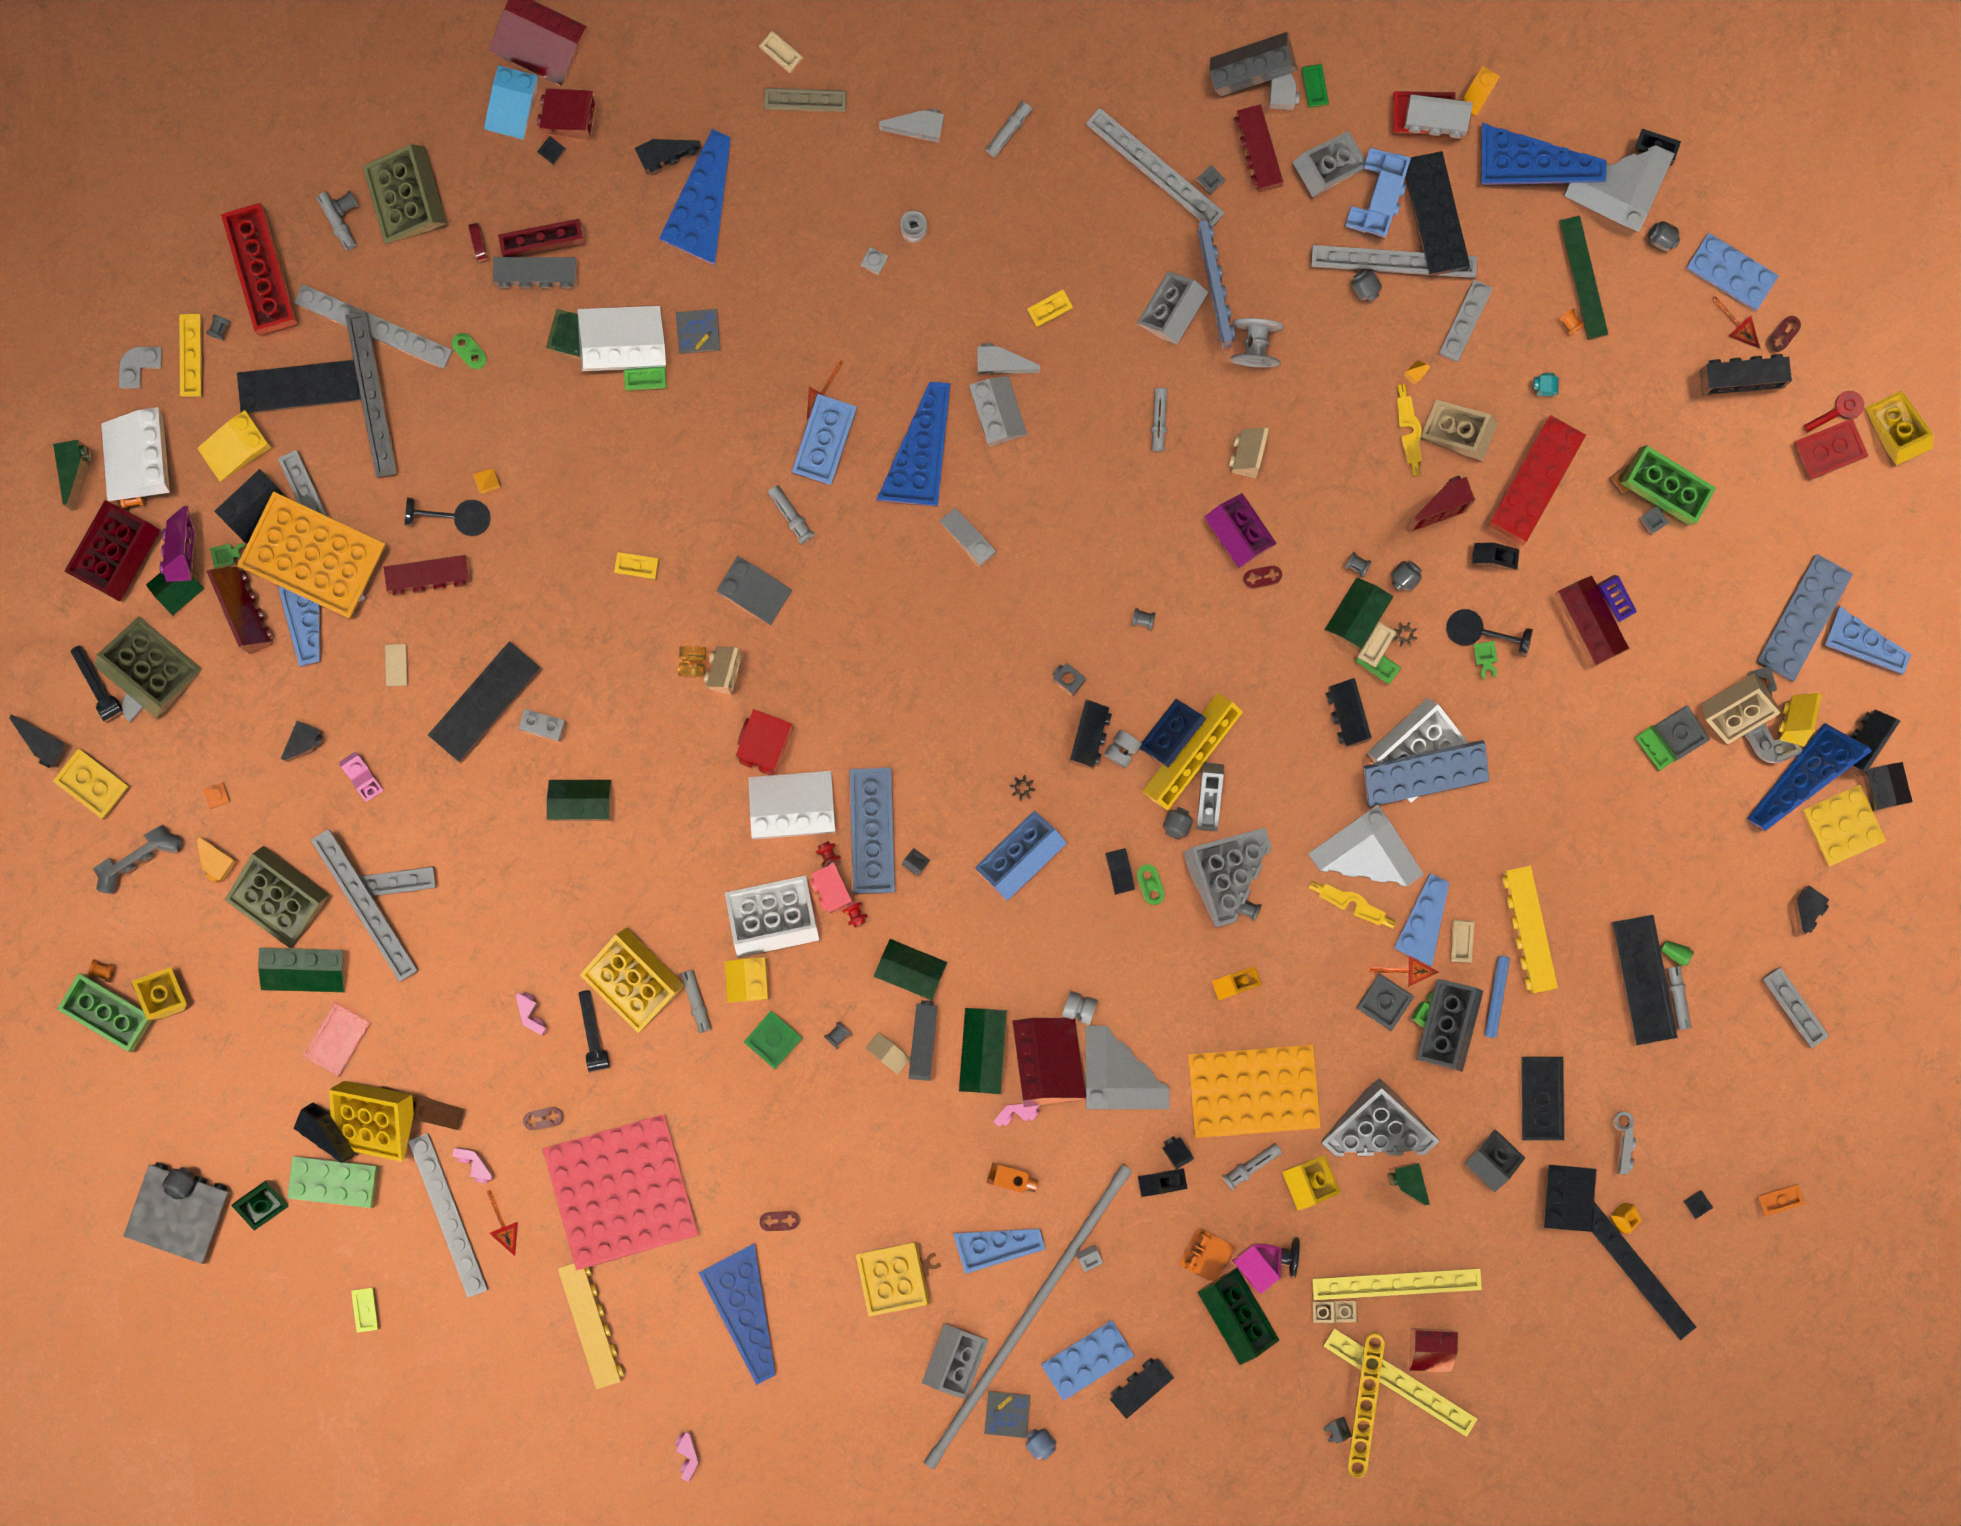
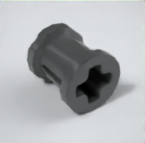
M350 190L338 200H332L341 216L349 209L359 207Z
M214 314V320L206 334L223 341V334L231 321Z
M1353 552L1345 568H1350L1360 573L1361 577H1364L1372 561H1366L1356 556V553Z
M1135 608L1131 626L1139 625L1147 627L1151 631L1156 613L1152 612L1150 614Z
M1246 900L1244 904H1240L1236 914L1245 915L1255 922L1262 905H1256Z
M839 1022L836 1023L837 1026L829 1035L826 1034L824 1036L836 1049L839 1048V1044L847 1036L850 1037L852 1035Z

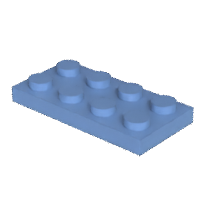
M1710 233L1707 234L1686 268L1755 311L1759 309L1779 276Z
M817 394L792 473L832 485L857 409L856 406Z
M1111 1320L1045 1361L1041 1366L1064 1401L1131 1359L1134 1355Z

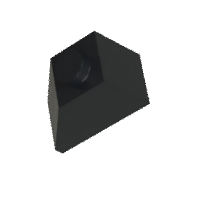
M1641 129L1635 149L1643 153L1649 151V147L1657 145L1675 153L1670 163V166H1672L1681 141Z
M1494 542L1474 543L1472 563L1484 567L1518 570L1520 549Z
M296 721L281 759L289 762L315 751L316 747L319 748L323 742V732Z
M1126 848L1105 853L1115 895L1135 890Z
M1172 1136L1164 1141L1165 1146L1162 1149L1175 1170L1194 1159L1181 1137L1176 1139L1175 1136Z
M1184 1168L1138 1176L1141 1197L1188 1189Z

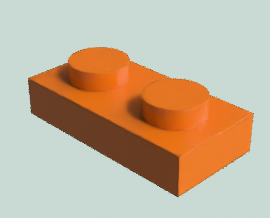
M1799 1184L1758 1196L1763 1216L1805 1205Z

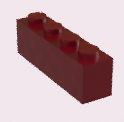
M1261 104L1237 110L1234 123L1236 129L1241 131L1242 136L1239 137L1242 149L1246 148L1248 156H1245L1247 168L1252 169L1253 175L1250 177L1253 188L1257 187L1259 193L1281 187L1283 179Z
M579 219L498 234L503 257H520L585 244L582 224Z
M466 555L384 566L386 590L389 594L392 593L393 596L405 595V591L413 590V593H422L426 591L425 588L432 587L434 590L446 589V585L453 584L454 587H463L467 585V582H471L469 561Z

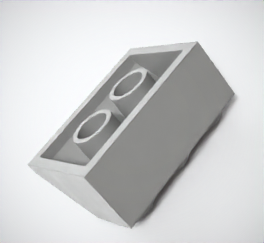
M1411 95L1407 103L1404 129H1409V132L1412 133L1427 131L1430 135L1440 136L1443 133L1450 134L1449 136L1452 138H1462L1468 131L1473 102Z
M1168 271L1137 324L1163 340L1178 344L1207 296L1208 291L1195 280Z
M1009 376L991 378L969 385L988 447L1027 435Z
M944 1323L922 1383L936 1390L966 1399L989 1340Z

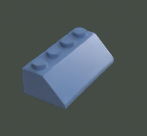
M1034 810L975 869L1008 901L1067 842Z

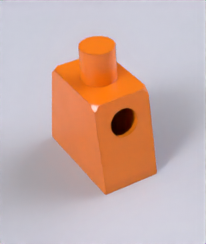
M993 1162L986 1182L1023 1194L1025 1190L1035 1192L1038 1186V1180L1029 1178V1173ZM1018 1177L1017 1183L1014 1184V1178Z

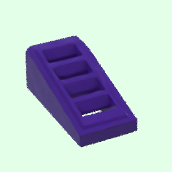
M1613 575L1597 584L1618 622L1637 612L1619 576ZM1615 584V587L1610 590L1607 589L1610 585ZM1617 591L1620 592V594L1616 595L1615 597H1611L1613 593ZM1622 598L1624 599L1623 602H1621L1618 605H1615V602ZM1626 605L1628 606V609L1619 613V609Z

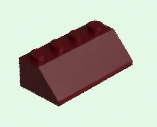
M1593 576L1579 580L1555 593L1592 668L1630 649Z

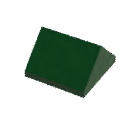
M160 572L146 584L154 597L173 616L204 590V587L193 575L190 581L166 582L165 575Z
M265 1180L231 1204L234 1210L254 1231L289 1207L271 1180Z

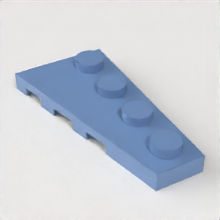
M279 586L278 590L299 666L302 667L320 662V605Z
M1841 606L1838 607L1825 646L1903 675L1911 654L1880 635L1878 631L1864 624L1862 620L1851 615Z
M1431 873L1429 874L1394 946V949L1431 967L1449 882Z
M1040 1229L953 1233L965 1274L1045 1249Z

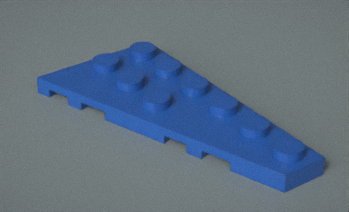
M1482 123V185L1606 182L1607 162L1604 159L1585 153H1578L1565 147H1558L1542 140Z
M714 129L711 130L659 237L661 241L712 265L716 263L731 137Z
M929 382L876 501L938 507L950 383Z
M1824 723L1747 819L1755 826L1766 831L1872 752V750L1861 742Z
M754 1243L699 1272V1275L756 1385L775 1376V1368Z

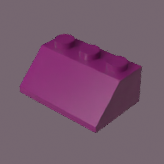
M1243 493L1218 505L1205 516L1209 526L1216 533L1221 544L1226 548L1232 560L1239 568L1277 544Z
M183 506L166 521V529H163L162 532L165 545L161 546L163 561H160V572L165 575L166 582L190 581L192 579L195 530L188 506Z

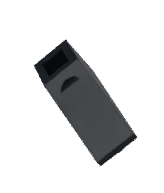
M652 139L635 147V151L646 174H655L660 172L662 167L667 164L674 165L680 162V158L686 155L690 157L697 154L702 146L699 140Z
M314 1102L300 1110L293 1129L341 1163L354 1156V1151L328 1112Z

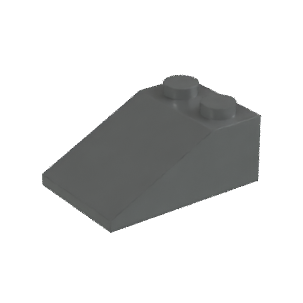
M737 556L717 589L718 595L770 626L792 592L790 588Z

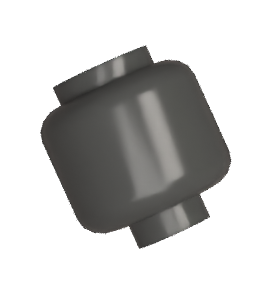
M1665 221L1655 223L1648 233L1650 244L1665 252L1671 248L1675 249L1680 242L1678 228Z
M1367 270L1356 274L1351 283L1360 300L1368 299L1369 302L1379 296L1378 292L1382 288L1373 271L1367 272Z
M1411 560L1408 562L1402 561L1391 573L1394 580L1392 584L1400 591L1403 589L1411 591L1421 581L1422 576L1420 573L1422 570Z
M1180 807L1177 810H1169L1163 823V829L1166 830L1165 834L1179 840L1181 837H1186L1193 823V819L1188 816L1189 811Z
M183 1167L171 1169L162 1183L164 1193L176 1200L185 1198L194 1185V1180L190 1177L192 1173Z

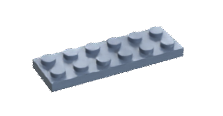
M1207 220L1199 221L1197 232L1222 349L1231 347L1235 331L1234 326L1229 325L1231 317L1229 305L1225 306L1227 293L1225 285L1221 286V277H1223L1221 265L1217 266L1216 263L1218 257L1217 246L1212 244L1214 231L1212 225H1208Z
M1816 554L1760 654L1757 663L1764 667L1771 666L1773 672L1794 682L1853 573Z
M1483 740L1363 766L1367 803L1370 807L1489 781L1486 744Z
M891 768L850 769L853 894L895 893Z

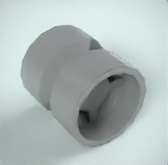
M915 210L909 211L902 216L900 226L903 238L912 243L923 240L927 234L925 216Z
M1119 730L1113 739L1115 743L1109 745L1104 755L1123 768H1127L1132 760L1131 755L1137 753L1142 743L1128 733ZM1120 747L1125 750L1124 753L1119 752Z
M1070 991L1062 1016L1072 1020L1076 1017L1079 1022L1090 1025L1098 1000L1088 996L1082 998L1081 994Z

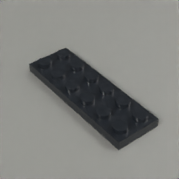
M1443 151L1410 157L1411 160L1405 178L1429 277L1469 269V258Z
M354 360L237 373L240 411L243 412L245 410L248 414L361 401Z
M509 641L431 730L428 736L458 762H461L541 668Z
M1654 914L1611 922L1635 1045L1678 1038Z

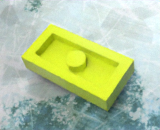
M374 1288L353 1290L352 1299L357 1333L378 1330Z

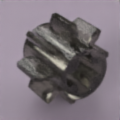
M1399 622L1398 627L1400 629H1393L1397 632L1393 641L1398 640L1400 642L1399 647L1404 643L1410 647V640H1417V637L1413 636L1417 628L1412 629L1410 622L1406 626ZM1402 630L1404 632H1409L1407 639L1405 637H1400Z
M1026 775L1023 776V780L1015 777L1016 784L1010 785V788L1015 789L1012 797L1018 795L1020 796V801L1025 796L1031 799L1029 792H1035V789L1030 788V785L1034 781H1026ZM1021 783H1025V787L1029 788L1024 793H1020V789H1017V786H1021Z

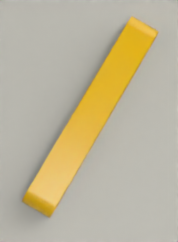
M1378 1331L1369 1332L1365 1338L1348 1460L1349 1473L1355 1478L1363 1477L1368 1468L1385 1346L1384 1337ZM1377 1337L1381 1340L1379 1346L1373 1347L1369 1344V1340ZM1370 1358H1375L1378 1364L1375 1367H1369L1366 1362ZM1366 1379L1375 1381V1385L1372 1388H1366L1363 1383ZM1363 1400H1370L1372 1402V1406L1369 1409L1362 1408L1360 1404ZM1362 1420L1369 1423V1427L1365 1430L1357 1426ZM1362 1441L1367 1446L1364 1450H1357L1355 1444ZM1355 1462H1360L1364 1467L1360 1471H1355L1352 1469V1465Z

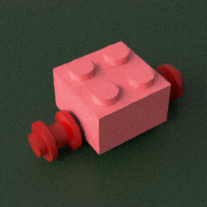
M827 841L818 845L819 850L816 851L817 855H822L823 857L822 867H827L812 873L813 879H810L814 891H819L822 896L819 898V902L823 910H828L831 914L847 907L842 911L850 916L849 926L854 925L856 928L866 923L865 919L868 916L861 913V902L856 904L852 902L836 868V861L840 860L841 857L840 855H835L833 851L835 843L830 844Z

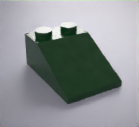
M79 440L55 443L53 447L62 503L73 511L77 508L90 467L89 460L92 459L91 451Z

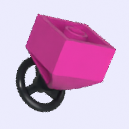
M1298 1237L1293 1238L1291 1251L1268 1244H1250L1232 1261L1255 1290L1262 1294L1280 1279L1281 1265L1289 1266L1290 1278H1296L1300 1240Z

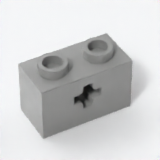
M524 709L518 729L526 733L561 742L567 722L559 718Z

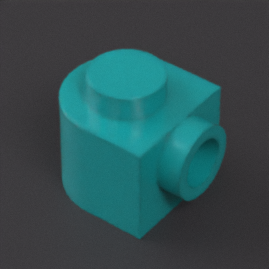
M1550 372L1534 377L1533 389H1536V396L1558 395L1559 377H1556L1555 373Z

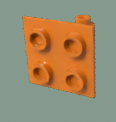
M1198 1227L1179 1265L1213 1282L1220 1277L1235 1246Z

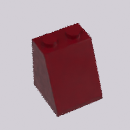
M546 88V92L541 95L540 106L543 107L542 114H538L537 126H539L541 133L590 141L596 107V98L593 91Z
M1411 1328L1409 1370L1452 1372L1458 1350V1332L1446 1329Z

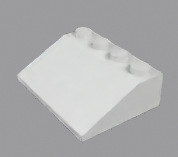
M660 306L577 309L581 371L624 370L664 367L666 365Z
M159 408L137 410L102 423L107 500L113 501L170 493L164 417Z
M1427 698L1368 751L1367 754L1374 763H1380L1467 744L1468 741L1436 702ZM1417 797L1408 798L1407 800L1412 803Z
M831 771L748 777L752 839L836 833Z
M806 875L725 893L733 942L738 958L819 940Z

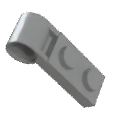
M1618 1112L1612 1118L1613 1126L1617 1130L1622 1131L1617 1174L1629 1175V1171H1632L1634 1159L1631 1158V1151L1635 1150L1636 1138L1633 1137L1634 1118L1628 1112ZM1621 1115L1626 1116L1628 1119V1124L1625 1127H1621L1618 1124V1119Z

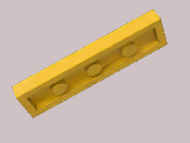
M179 314L180 396L202 397V315Z

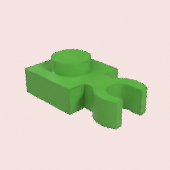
M241 543L235 549H232L231 544L210 548L214 568L218 569L236 565L235 559L241 558L240 550L246 548L247 545Z
M1495 642L1474 644L1476 665L1483 666L1480 672L1481 678H1486V670H1490L1492 676L1496 677L1497 670L1492 666V663L1498 662Z
M1434 991L1428 994L1427 1003L1421 1001L1411 1018L1424 1029Z

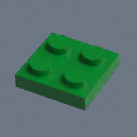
M770 1011L745 1039L744 1043L772 1068L776 1069L801 1041L802 1037L775 1013Z

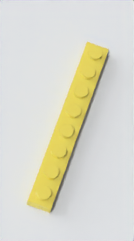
M1480 1269L1312 1279L1313 1300L1482 1290Z
M1333 1328L1323 1347L1361 1370L1364 1347ZM1370 1358L1366 1364L1369 1367H1375L1378 1361L1375 1358ZM1384 1359L1382 1360L1380 1383L1464 1436H1468L1477 1418Z

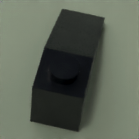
M11 714L9 719L34 756L40 759L38 763L47 768H50L51 765L58 768L69 745Z

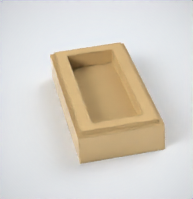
M773 31L759 45L761 50L789 73L803 59L800 53Z
M1378 622L1358 658L1376 668L1397 632Z
M385 645L386 686H408L407 645Z
M1453 920L1450 962L1472 963L1475 921Z

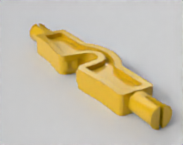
M1402 384V386H1397L1399 398H1397L1399 426L1411 427L1413 429L1411 434L1403 435L1401 440L1407 464H1411L1412 476L1415 477L1416 472L1417 476L1421 475L1419 463L1422 461L1419 440L1422 430L1419 420L1414 416L1412 398L1407 395L1406 384Z
M1313 880L1310 883L1312 885L1308 887L1320 893V898L1329 901L1341 910H1345L1349 902L1354 901L1356 907L1353 915L1378 926L1383 924L1391 929L1396 924V921L1385 916V912L1369 905L1357 893L1342 892L1328 884L1322 886Z

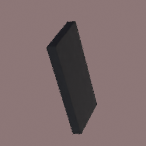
M1521 1057L1522 1140H1564L1563 1057Z

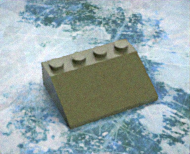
M410 144L363 166L385 244L425 233L447 224L425 146Z
M139 616L97 654L94 664L100 672L156 719L172 705L201 671L198 665Z
M262 846L251 855L226 896L225 901L291 949L321 910L329 894L265 846Z

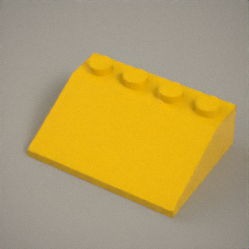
M626 927L615 934L580 974L637 1033H640L685 986Z
M342 1081L329 1089L331 1117L354 1152L400 1162L404 1161L414 1115L412 1094L348 1081Z

